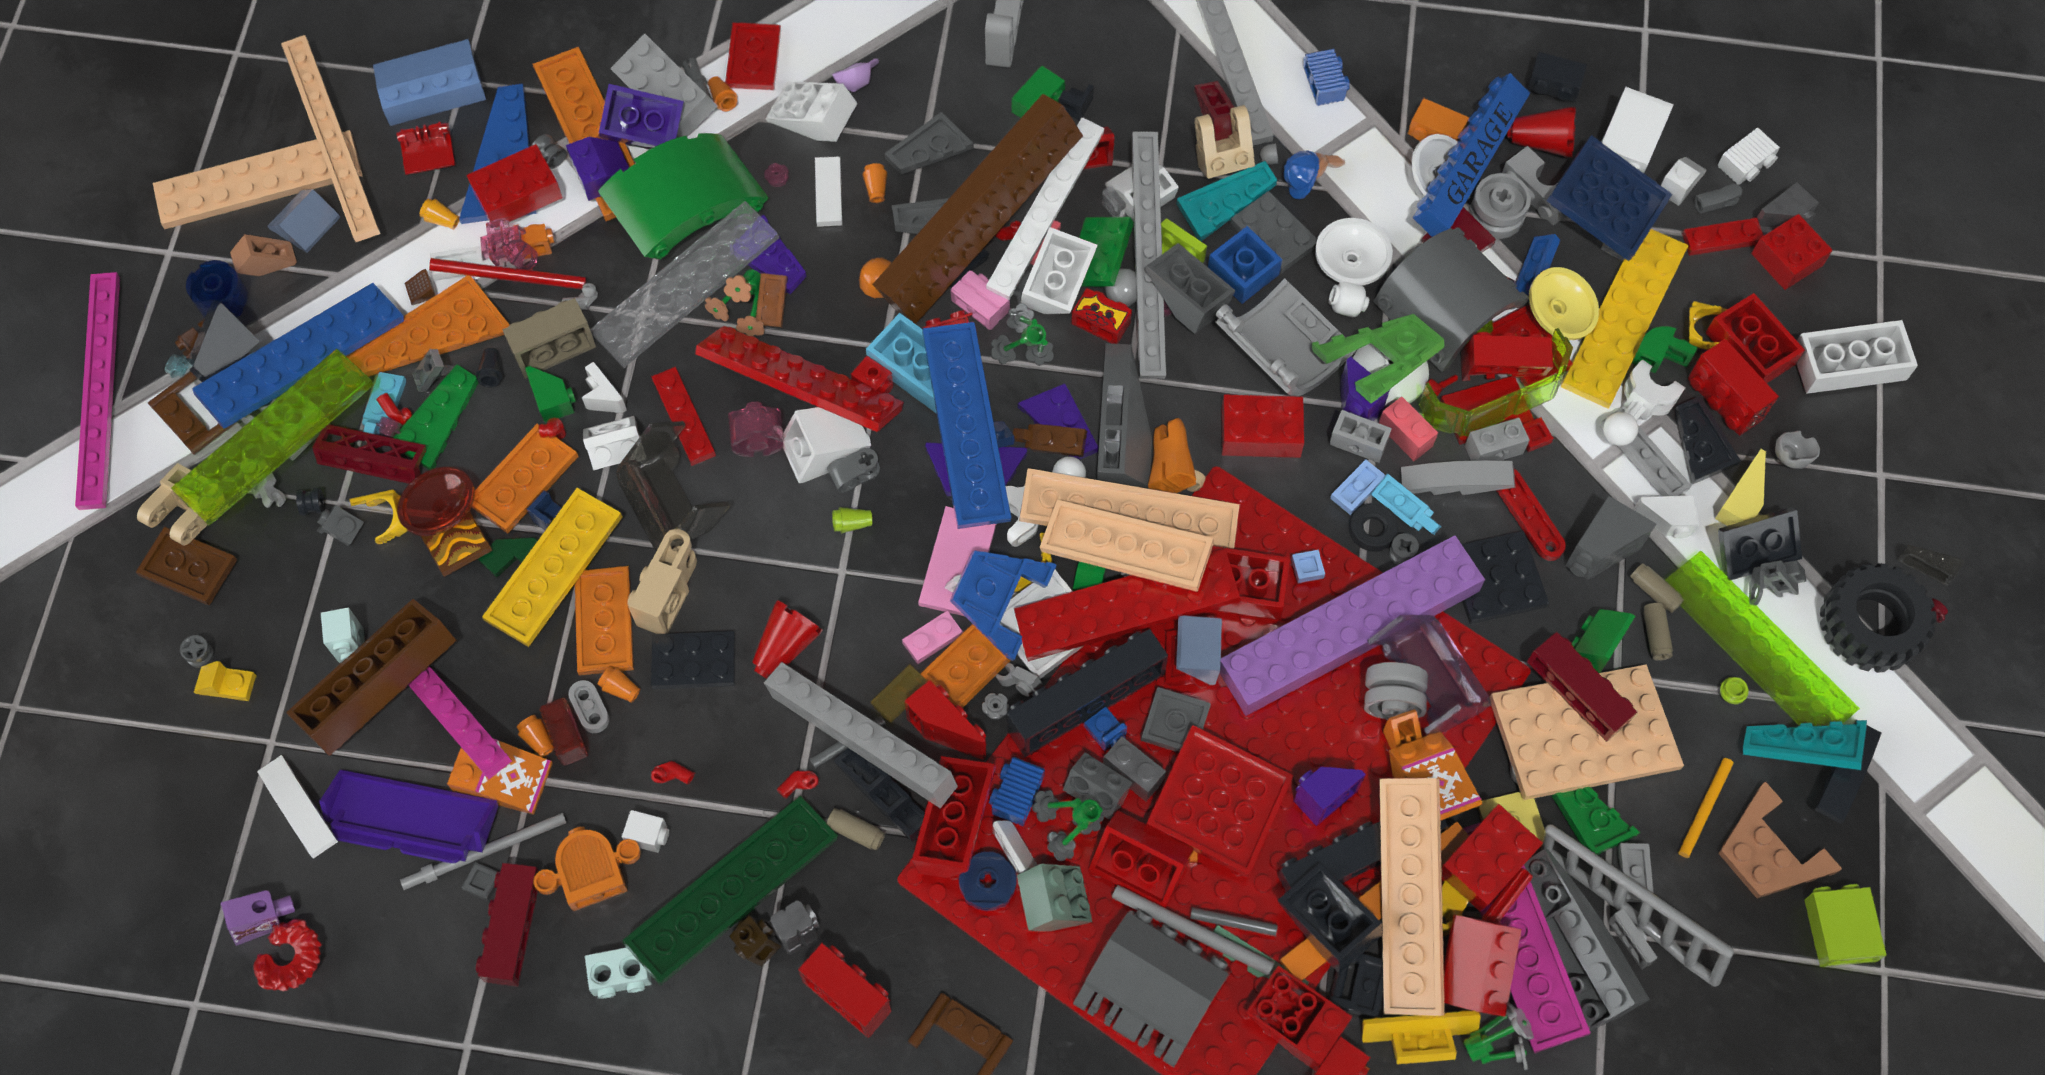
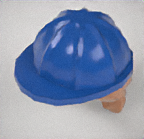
M1309 150L1295 153L1287 159L1284 166V178L1289 184L1290 195L1298 200L1305 198L1310 193L1315 180L1323 175L1327 166L1339 168L1345 164V160L1336 155L1328 156Z

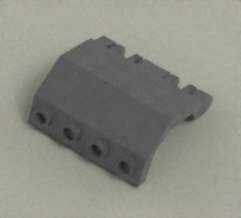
M1138 909L1137 912L1131 910L1110 937L1073 1004L1085 1011L1097 992L1098 994L1087 1012L1094 1016L1099 1011L1104 998L1110 1000L1114 1005L1105 1016L1104 1024L1110 1026L1122 1008L1123 1010L1112 1029L1135 1042L1145 1024H1148L1137 1045L1144 1048L1156 1029L1165 1036L1157 1045L1154 1055L1160 1058L1172 1039L1173 1043L1163 1061L1175 1067L1211 1002L1232 971L1226 968L1228 963L1215 955L1210 958L1202 953L1203 948L1191 940L1184 942L1176 937L1178 932L1165 924L1160 927L1153 923V917L1141 909Z

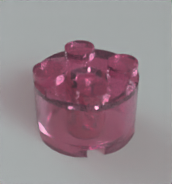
M750 402L746 404V408L728 414L730 443L733 453L743 457H754L753 452H763V456H769L783 448L784 437L780 409L762 406L761 402Z

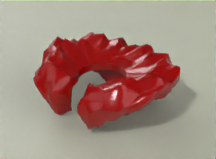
M294 919L288 923L281 922L278 925H273L272 933L268 936L269 942L275 946H281L282 944L292 945L295 950V956L288 965L279 966L274 962L270 954L260 953L257 955L253 965L254 974L257 977L258 985L263 989L288 991L289 988H298L299 985L305 983L307 978H311L313 972L317 970V965L320 962L319 956L321 952L319 947L321 943L317 940L318 934L306 926L305 920Z

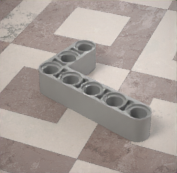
M996 0L994 14H987L985 26L986 65L1011 68L1023 0Z

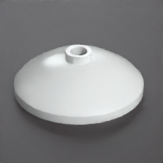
M1442 134L1430 135L1421 140L1413 152V176L1424 196L1428 192V185L1438 176L1439 173L1437 171L1439 167L1449 158L1448 152L1458 143L1449 136Z
M1344 218L1329 224L1320 233L1315 250L1319 266L1330 278L1340 283L1349 282L1360 286L1380 279L1387 272L1393 256L1392 245L1386 233L1374 223L1359 218Z
M1371 343L1359 348L1353 357L1371 374L1391 365L1389 364L1391 360ZM1427 361L1390 389L1385 407H1389L1401 396L1408 403H1411L1422 394L1429 378Z

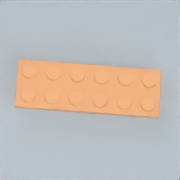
M1057 499L1041 542L1040 550L1044 553L1198 592L1214 540L1211 537Z

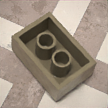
M575 298L562 301L553 308L539 311L528 319L514 322L507 328L502 329L525 379L528 378L525 367L531 366L544 371L596 347L587 320Z

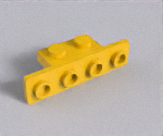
M1463 1010L1444 1013L1443 1016L1403 1015L1400 1017L1365 1019L1362 1024L1361 1037L1364 1043L1391 1041L1397 1064L1456 1060L1457 1052L1452 1036L1466 1035L1479 1030L1481 1016L1479 1012Z

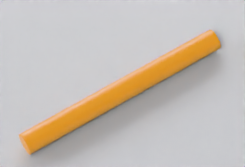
M1723 758L1678 852L1682 857H1690L1734 764L1728 758Z

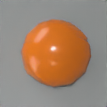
M875 258L863 265L859 282L860 289L866 295L873 298H884L872 284L892 263L891 261L884 258Z

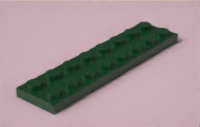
M799 796L624 938L623 944L656 982L662 986L838 839V835Z

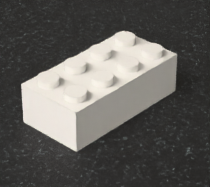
M1902 320L1801 333L1797 339L1798 343L1805 349V352L1797 362V366L1806 394L1905 381L1918 366Z

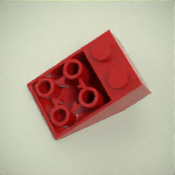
M929 680L904 701L907 720L925 739L982 760L986 758V734L977 724L972 726L966 719L968 716L960 705L956 704L954 706L948 700L949 694L940 684L935 686Z
M1279 965L1245 1013L1293 1056L1316 1072L1352 1018L1350 1014Z

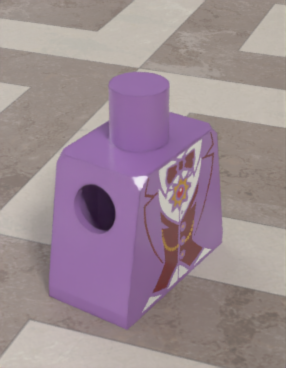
M262 891L221 902L228 931L236 946L271 933L273 925L280 924L278 917L295 912L290 895L273 901L269 891Z

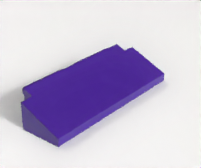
M339 770L320 799V806L323 818L326 822H331L332 833L338 841L383 850L394 847L399 848L403 854L447 863H457L459 861H466L469 850L483 853L498 809V801Z

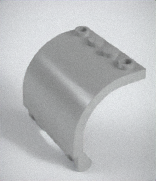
M1285 278L1262 302L1246 314L1235 317L1232 314L1233 310L1227 304L1223 305L1216 313V316L1219 318L1216 323L1290 396H1301L1316 388L1337 371L1355 352L1353 351L1328 364L1313 352V342L1318 341L1319 345L1332 341L1331 337L1341 335L1342 333Z

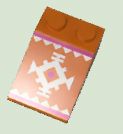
M1441 731L1389 750L1392 774L1395 779L1439 778L1440 821L1482 805V800L1457 753Z
M494 739L512 762L488 779L462 748L460 749L447 783L453 792L497 800L499 806L535 814L553 764L552 761Z

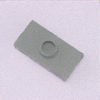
M1624 909L1616 912L1608 920V923L1640 968L1644 969L1658 958L1646 942L1647 937L1644 931L1639 926H1635Z

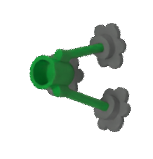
M1019 303L1015 308H1010L1006 325L1009 328H1015L1017 333L1022 332V338L1009 342L1007 336H998L997 339L991 341V357L994 360H998L1002 365L1006 364L1007 361H1014L1016 358V354L1013 351L1014 348L1025 343L1028 350L1025 357L1029 362L1035 361L1037 366L1043 365L1044 362H1051L1054 357L1051 351L1053 345L1045 340L1046 331L1044 327L1037 324L1036 319L1032 320L1034 312L1028 309L1024 303Z
M1050 790L1036 792L1034 796L1035 803L1032 809L1034 812H1037V818L1040 822L1055 819L1056 811L1059 808H1074L1072 822L1077 827L1068 836L1062 831L1058 834L1051 832L1047 836L1049 842L1047 848L1050 852H1054L1057 860L1064 861L1066 858H1073V850L1076 847L1073 839L1079 833L1087 835L1091 831L1096 832L1100 830V822L1104 819V816L1101 815L1103 809L1097 802L1091 799L1082 802L1079 798H1076L1072 801L1059 802Z

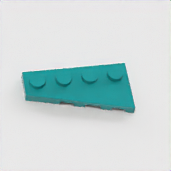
M1263 161L1254 167L1247 168L1177 198L1176 204L1197 239L1203 241L1231 220L1232 217L1275 187L1277 179L1266 161Z
M1857 720L1856 724L1843 725L1842 721L1830 722L1829 726H1813L1812 723H1800V726L1787 728L1784 724L1747 726L1743 755L1861 770L1867 720Z

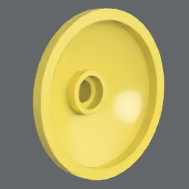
M1553 267L1544 270L1533 280L1529 290L1530 307L1538 323L1548 333L1563 340H1578L1588 335L1595 328L1599 318L1598 301L1591 286L1579 274L1566 268Z

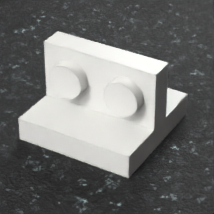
M635 416L583 429V441L586 450H588L593 470L645 457Z

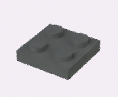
M1157 687L1141 741L1179 752L1192 725L1203 730L1211 703Z

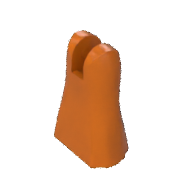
M1176 418L1168 422V427L1164 424L1156 427L1153 437V462L1148 488L1178 493L1196 485L1194 465L1183 421Z

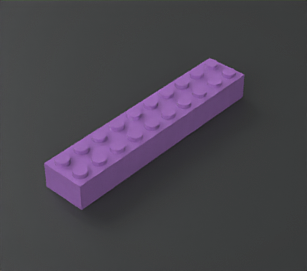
M1453 536L1224 656L1220 661L1219 674L1243 713L1247 716L1480 592L1485 579L1457 537Z

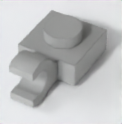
M256 461L244 477L255 498H262V503L265 507L269 508L274 501L278 507H281L286 501L285 495L273 487L276 479L266 461Z
M1011 663L1005 666L1009 672L1008 675H996L1001 685L1011 686L1017 684L1015 686L1016 689L1025 696L1033 695L1037 690L1044 687L1038 676L1018 666L1015 668Z

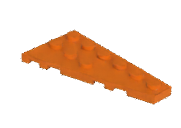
M467 275L404 315V322L339 361L351 378L356 381L379 374V372H386L421 361L429 349H438L441 355L504 335L502 329L507 328L509 323L474 279Z

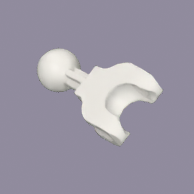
M1641 360L1623 386L1627 397L1624 407L1627 409L1625 412H1617L1610 415L1604 423L1603 431L1606 439L1617 446L1630 444L1638 434L1637 421L1639 418L1647 420L1652 415L1662 416L1668 414L1686 387L1677 381H1674L1669 386L1656 384L1649 375L1653 366Z
M1075 457L1061 458L1053 467V473L1086 478L1084 464ZM1025 485L1023 487L1005 486L1010 513L1018 517L1016 523L1007 533V540L1014 547L1023 544L1033 537L1039 526L1038 524L1019 521Z

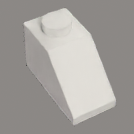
M1687 157L1681 158L1665 176L1661 186L1672 193L1669 200L1679 206L1707 170Z
M1694 495L1640 497L1634 507L1636 512L1655 522V529L1664 536H1674L1678 539L1692 536L1699 525Z

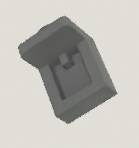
M335 505L330 510L325 509L317 521L320 527L317 532L321 534L325 532L349 546L364 522Z

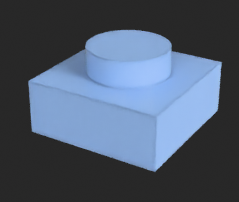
M1319 550L1292 555L1291 561L1298 583L1323 579L1325 577Z

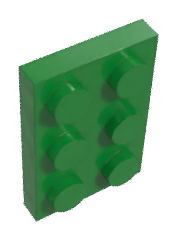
M1131 217L1085 218L1079 238L1096 244L1097 248L1081 286L1115 285L1134 225Z

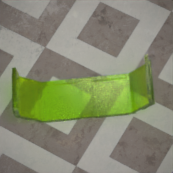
M1559 328L1555 329L1552 336L1553 363L1558 369L1557 374L1470 411L1440 402L1430 384L1427 383L1425 384L1420 401L1423 417L1434 429L1450 434L1457 433L1461 437L1463 435L1469 436L1472 431L1495 425L1503 421L1507 416L1512 414L1518 415L1551 401L1557 394L1573 346L1568 338L1563 336Z

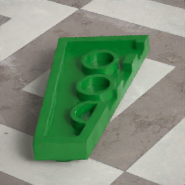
M456 364L393 437L394 439L425 445L426 452L420 465L432 473L437 465L436 461L440 453L443 454L447 446L446 441L451 431L455 430L462 410L466 409L478 385L476 376ZM407 451L403 454L413 460L416 452Z

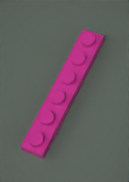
M430 666L408 684L411 690L488 779L512 762L508 755Z

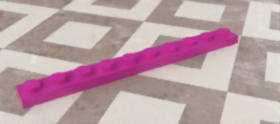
M117 272L91 274L75 499V507L78 510L106 508L120 276Z

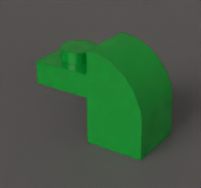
M1669 326L1656 327L1644 336L1632 364L1637 366L1641 360H1644L1653 366L1650 371L1655 374L1663 358L1688 367L1697 347L1691 345L1686 340L1673 337L1676 328Z

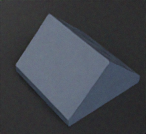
M313 189L301 190L268 225V228L308 253L336 223L340 216Z
M1193 616L1178 617L1176 669L1210 685L1216 684L1220 673L1222 619Z

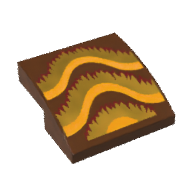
M468 508L420 534L444 577L492 551Z

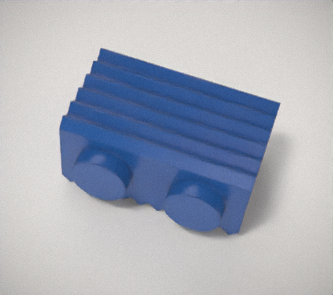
M1334 49L1305 54L1303 67L1316 105L1320 106L1321 104L1325 105L1344 101L1346 93L1350 89L1348 77L1343 76L1341 57L1336 56Z
M1015 757L1012 758L1010 764L1005 763L1000 774V779L1003 780L999 789L994 788L989 800V804L992 805V814L1024 826L1035 800L1034 796L1044 779L1045 769Z

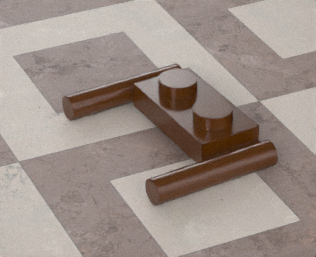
M189 371L147 403L191 453L195 455L237 422L225 429L218 423L209 431L176 395L197 379Z
M940 993L908 1040L910 1045L918 1048L933 1024L987 1059L977 1075H991L1013 1043V1040L1008 1036L1003 1035L1001 1031L943 993Z

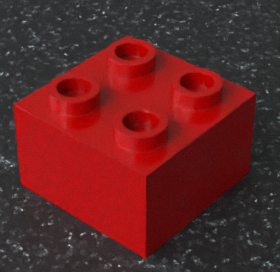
M1797 214L1761 237L1751 254L1779 285L1786 290L1822 267L1833 250L1800 214Z

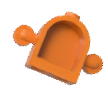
M577 827L568 832L569 835L560 843L557 849L555 862L558 873L555 874L551 870L544 869L539 871L534 877L535 888L544 895L554 893L562 885L568 905L574 912L627 892L628 890L619 864H633L637 862L641 856V849L636 841L625 839L618 844L615 852L609 841L602 834L593 830H585V827Z

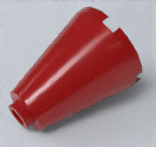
M1576 107L1517 117L1508 130L1507 138H1512L1513 144L1528 146L1529 148L1564 157H1573Z
M777 600L752 661L756 665L754 671L767 679L781 662L788 666L823 630L797 611L790 610L786 604Z

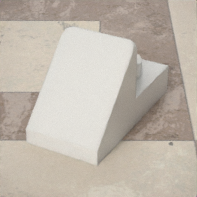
M592 362L587 365L585 370L588 377L585 380L592 391L582 397L586 409L616 413L625 412L626 407L623 398L596 364Z

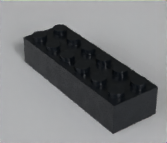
M1150 629L1143 633L1141 631L1134 633L1128 638V642L1121 646L1114 645L1110 647L1101 658L1086 661L1077 672L1064 674L1057 680L1055 685L1050 688L1042 687L1033 694L1031 699L1026 702L1018 701L1009 708V712H1007V731L1024 758L1083 724L1104 707L1110 708L1165 675L1168 654Z

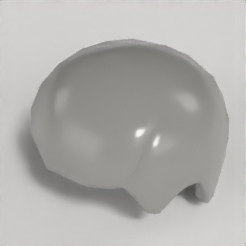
M1120 269L1115 285L1104 286L1107 298L1115 302H1122L1128 307L1136 302V272L1132 269Z
M1801 431L1785 432L1776 440L1775 453L1777 458L1786 466L1793 469H1803L1819 457L1820 447L1814 437L1804 438L1801 435Z

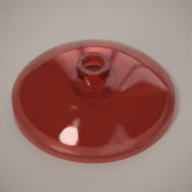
M439 467L431 469L416 477L405 488L398 502V518L406 530L415 535L433 536L444 533L459 524L470 511L475 498L474 484L469 476L458 468Z

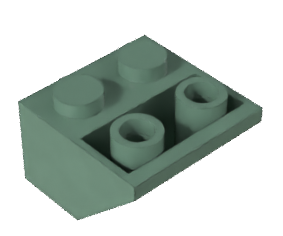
M1039 864L1017 875L1029 931L1049 932L1092 922L1080 866Z

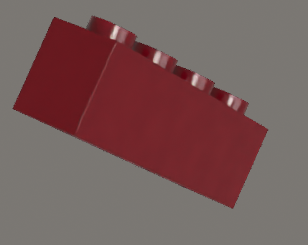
M1558 632L1534 650L1527 661L1606 742L1624 728L1637 714L1633 704L1627 698L1622 697L1613 688L1612 683L1607 678L1602 677L1593 668L1592 663L1587 658L1582 657L1573 648L1572 643Z
M502 863L501 871L496 873L494 887L497 888L495 899H491L488 908V915L491 916L489 927L484 928L482 935L484 950L482 956H479L476 962V973L485 983L517 987L519 985L538 890L534 886V877L539 872L537 867Z

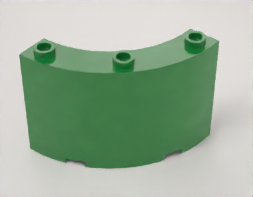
M699 133L696 138L688 139L687 136H682L662 143L633 159L636 162L625 172L620 169L598 190L645 257L660 260L677 243L699 228L730 216H753L762 209L763 204L769 198L721 134Z

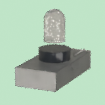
M429 349L412 374L418 391H427L436 378L447 376L454 368L451 365H443L438 349Z

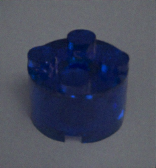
M221 260L206 261L199 265L200 268L188 275L186 291L204 318L214 300L221 302L235 317L243 313V307L248 297L247 289L238 273L228 263Z

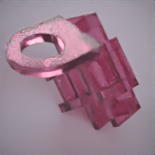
M504 218L486 223L487 235L480 237L482 255L486 260L490 259L495 266H499V259L506 258L518 269L531 270L535 266L538 259L537 252L521 238V235L526 234L525 229L519 225L510 227L509 221ZM502 243V246L496 248L497 244ZM531 254L530 263L523 266L524 258Z

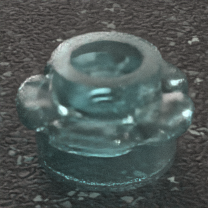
M173 354L166 363L164 371L170 374L171 378L182 377L189 366V363L186 362V356Z

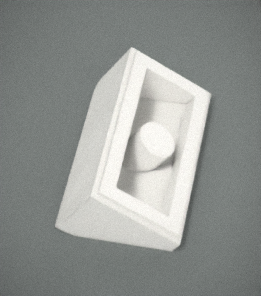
M1011 821L994 822L992 825L993 834L1016 873L1020 874L1037 866L1036 861Z

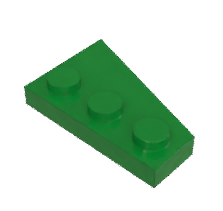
M1591 787L1579 788L1563 793L1558 792L1552 795L1580 843L1596 855L1620 843H1624L1640 833L1633 825L1630 827L1619 817L1621 814L1613 807L1610 809L1604 804Z

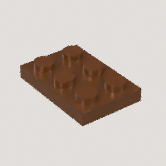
M164 527L136 573L142 578L209 606L237 559L229 553L195 539L187 545H182L170 538L171 529Z

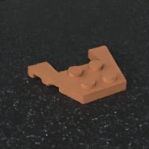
M1766 782L1759 787L1741 819L1718 853L1756 898L1786 890L1805 882L1808 883L1827 875L1836 874L1842 869L1825 849L1821 850L1803 865L1796 859L1762 819L1783 802Z

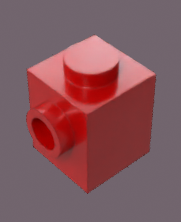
M868 356L851 373L852 380L869 385L875 392L880 391L889 394L893 388L892 372Z

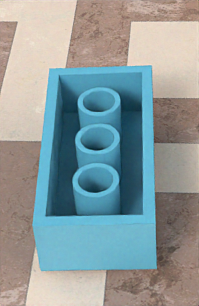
M899 313L866 348L867 356L891 371L892 380L895 384L936 413L922 329Z

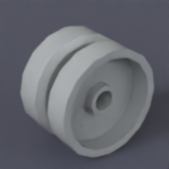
M1504 173L1489 175L1481 180L1477 186L1469 213L1495 239L1509 238L1516 234L1524 223L1531 202L1529 189L1522 180L1513 175Z
M1398 662L1375 664L1367 669L1365 685L1369 690L1365 694L1364 710L1368 714L1388 720L1390 717L1415 709L1418 718L1425 715L1427 697L1423 693L1428 688V674L1426 670L1415 665Z

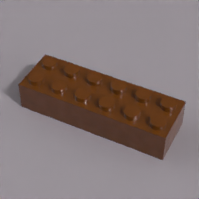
M412 599L286 713L330 756L355 732L360 730L377 712L382 710L399 692L403 691L421 672L425 671L433 661L446 652L456 639L438 618L416 600Z

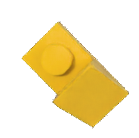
M216 661L201 667L194 693L249 701L256 675L250 671L228 669L220 661Z

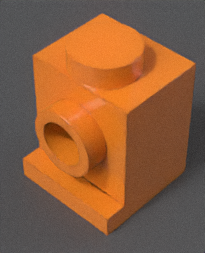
M545 223L539 225L531 224L524 228H520L519 224L514 225L517 248L522 260L552 254L551 244L555 243L552 228L546 229Z

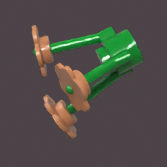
M750 269L743 276L736 275L734 278H727V285L724 287L726 296L722 300L707 297L705 299V308L716 319L727 321L729 316L725 304L731 298L734 302H739L740 300L747 302L750 300L751 295H755L750 316L739 318L736 329L741 333H746L748 336L763 335L764 324L756 319L761 274L756 270Z

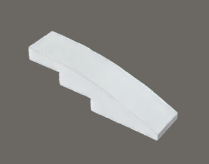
M282 755L257 771L312 858H315L338 842L319 809L312 802L303 785Z

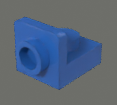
M1104 707L1084 722L1085 729L1104 751L1113 747L1122 736L1126 739L1127 726L1125 723L1120 724L1107 707Z

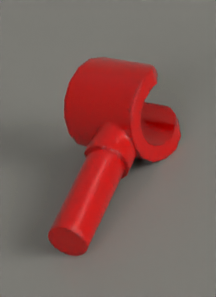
M1453 375L1440 383L1430 379L1426 383V388L1423 392L1431 398H1436L1446 386L1458 381V376Z

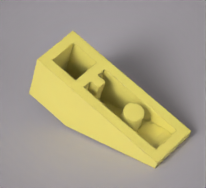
M1760 449L1715 517L1716 520L1729 526L1761 516L1758 513L1764 505L1766 451Z

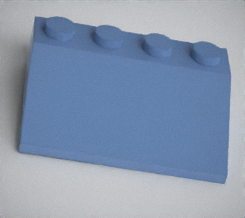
M469 39L373 65L381 106L390 126L486 100Z

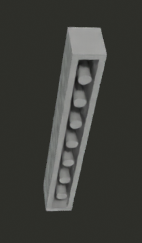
M781 662L764 682L775 700L937 807L941 808L958 787L949 770Z

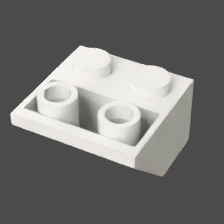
M1159 165L1161 207L1175 198L1179 187L1166 169ZM1131 166L1106 182L1105 186L1128 217H1131L1134 222L1133 173Z

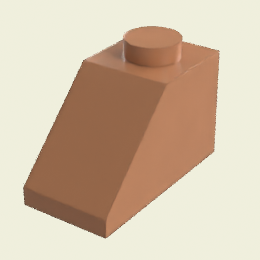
M244 234L230 252L235 271L239 274L262 276L297 263L290 241Z

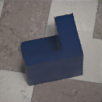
M544 490L527 508V511L532 521L543 530H546L562 508L553 502L550 494Z

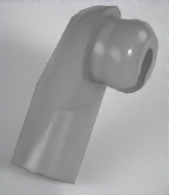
M586 283L583 285L582 293L578 297L562 298V301L575 298L580 309L584 310L597 299L598 291H596L594 284Z

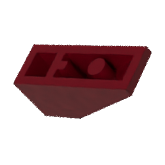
M1218 81L1194 85L1202 114H1208L1211 117L1215 141L1229 138V135H1233L1230 110L1234 106Z

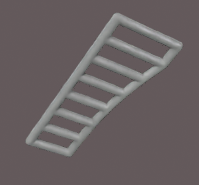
M1548 825L1545 828L1541 851L1548 849L1569 875L1618 911L1624 909L1633 923L1639 926L1690 971L1712 986H1718L1721 983L1734 954L1732 947L1554 825ZM1555 841L1568 849L1567 859L1553 850ZM1579 857L1593 866L1591 876L1577 866ZM1604 874L1618 883L1615 893L1601 884ZM1628 891L1643 901L1640 912L1625 902ZM1653 908L1668 918L1664 932L1649 921ZM1679 926L1694 936L1687 953L1673 941ZM1704 943L1719 953L1712 971L1697 961Z

